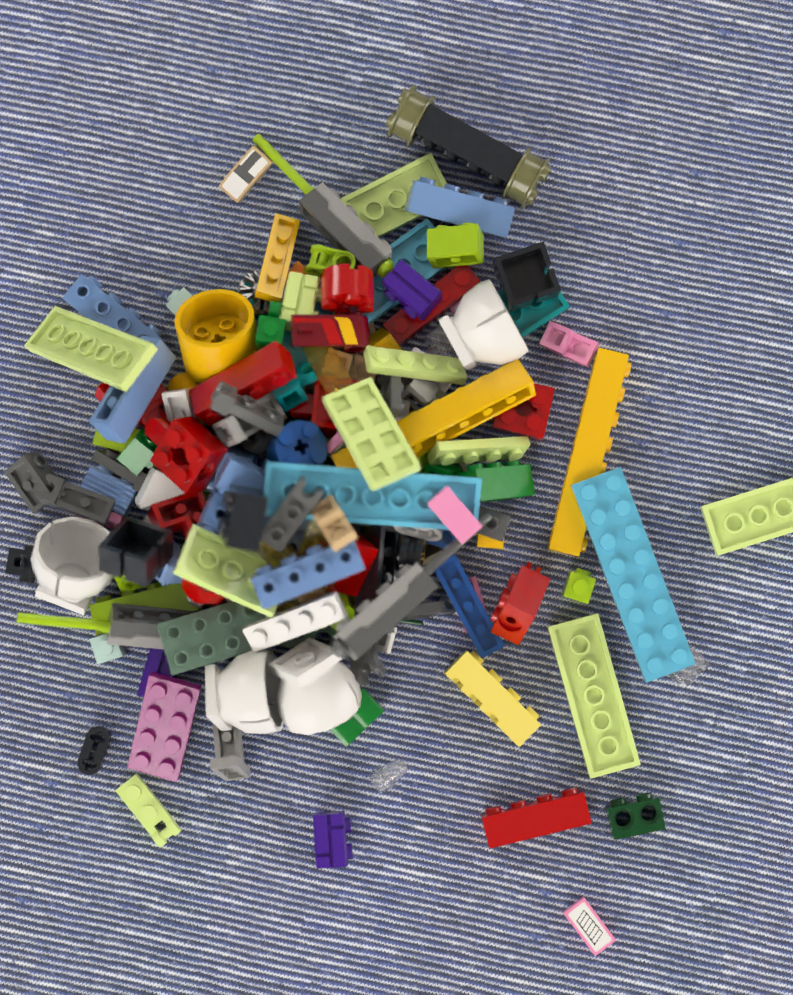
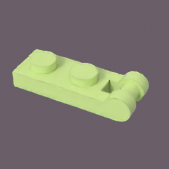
M137 773L115 790L160 848L167 843L169 837L172 835L176 836L181 832L179 825ZM162 820L166 827L159 831L155 825Z

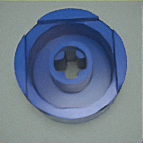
M301 420L293 421L283 426L278 437L272 435L267 446V457L272 462L321 465L327 457L326 439L315 423ZM294 446L298 447L300 451L295 452Z

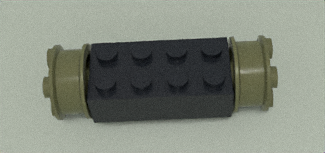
M415 85L409 90L403 89L398 99L400 105L396 113L392 112L385 124L389 128L388 137L395 135L406 141L407 147L410 148L419 136L418 141L433 150L438 146L443 149L441 153L455 162H457L458 158L465 161L464 166L477 174L481 170L488 174V180L499 186L506 183L507 186L503 192L502 199L506 197L511 198L522 204L521 209L523 210L527 204L533 205L539 194L538 190H536L539 182L545 183L552 170L548 166L550 158L544 160L532 154L530 147L522 155V153L435 107L436 96L433 95L431 98L416 91L417 86Z

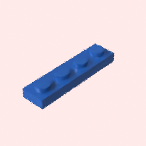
M455 554L452 555L435 570V573L480 657L484 658L503 648L504 644L499 636L490 632L493 623L490 621Z

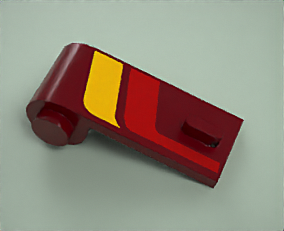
M349 312L347 315H291L292 347H344L345 352L362 353L366 346H370L368 317L363 316L362 312Z

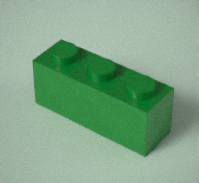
M519 461L505 462L504 467H502L501 462L486 464V468H483V464L467 466L468 471L457 473V476L482 478L480 503L535 495L530 464L519 465Z

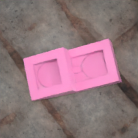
M549 321L539 343L540 346L588 368L599 347L597 341L574 333L572 329Z

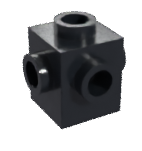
M25 545L24 550L9 547L5 573L19 575V581L35 583L36 576L31 563L33 546Z

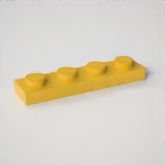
M275 213L254 297L269 302H281L300 220Z

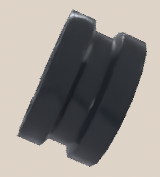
M410 537L403 538L398 572L407 564L412 567L418 563L423 567L425 555L424 539L413 541Z

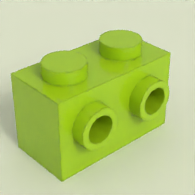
M466 222L459 226L449 227L440 225L436 228L427 229V259L432 268L483 264L484 235L479 224Z

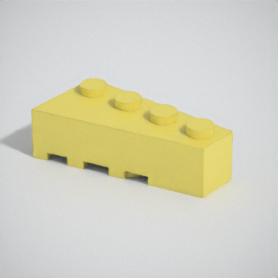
M465 650L444 671L445 675L520 747L541 726L537 721L540 716L530 706L525 709L518 702L521 697L511 687L506 690L500 684L503 679L493 669L488 672L481 665L484 660L474 650L471 653Z

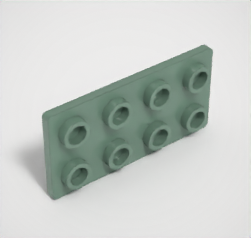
M232 601L159 623L157 629L171 674L175 675L252 651L242 629L248 624L264 619L265 615Z

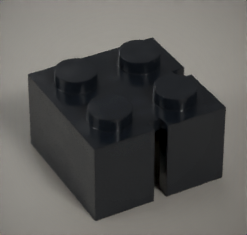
M544 241L495 257L492 266L509 313L531 306L533 300L537 304L558 297L561 291L554 269H549L551 261Z
M230 484L229 491H224L222 507H225L226 512L224 518H219L217 533L220 534V538L224 541L223 543L226 547L259 552L268 497L262 489Z
M125 516L98 545L99 571L119 578L125 575V580L147 587L157 576L159 569L162 570L173 557V531Z

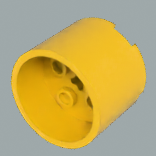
M224 289L207 290L193 295L177 310L175 328L185 372L195 383H203L257 352L255 350L257 327L254 310L251 303L243 295Z

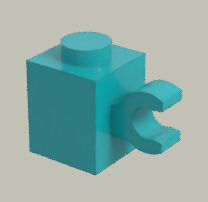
M308 361L298 367L295 379L272 391L285 412L308 400L303 387L314 383L318 379L314 371H311L313 368Z

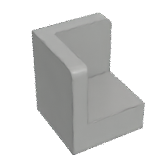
M412 379L403 389L401 401L409 394L423 407L432 400L441 387L435 381Z

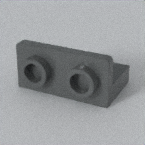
M34 451L23 455L4 471L33 514L47 506L38 500V493L41 491L50 493L54 490L53 487L48 485L46 475L56 476L48 465L46 458L39 451Z

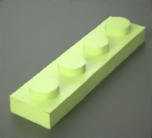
M366 346L363 352L367 373L463 385L467 380L465 367L459 358Z
M528 436L440 441L434 445L427 457L430 465L441 464L443 466L452 463L472 464L479 461L491 463L497 460L508 459L516 461L523 457L531 443Z

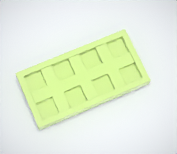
M371 377L323 397L322 402L371 492L420 471L421 466Z

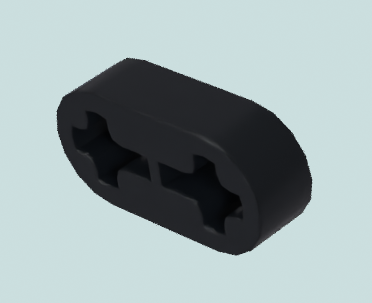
M104 726L93 727L86 734L78 758V768L85 775H93L100 771L111 742L110 731ZM101 731L105 741L100 742L96 749L94 748L96 739L92 738V735ZM92 752H94L93 761L97 763V766H93L89 770L87 769V764L84 763V759H89Z

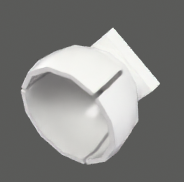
M490 279L478 283L463 295L453 317L446 315L439 319L462 365L468 371L477 367V362L503 365L519 359L529 351Z
M72 516L53 520L52 524L49 522L37 534L31 556L32 569L39 582L35 597L84 615L94 596L98 595L113 578V575L99 571L98 545L108 536L110 531L93 520Z
M311 638L306 639L268 664L271 673L281 678L275 696L280 718L289 731L306 735L328 731L346 722L358 711L362 699L360 685L355 680L352 671L344 663L340 662L342 658L333 654L332 647Z
M252 650L240 654L223 670L219 669L215 664L205 665L206 717L221 731L232 730V725L245 733L271 734L282 730L284 723L278 714L277 705H268L269 703H276L275 696L281 681L280 677L271 673L268 666L269 663L276 659L273 651L260 650L254 653Z

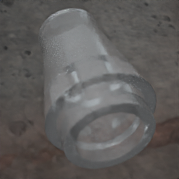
M398 758L391 763L372 770L373 774L368 777L376 790L381 794L384 791L388 792L409 769L404 761Z

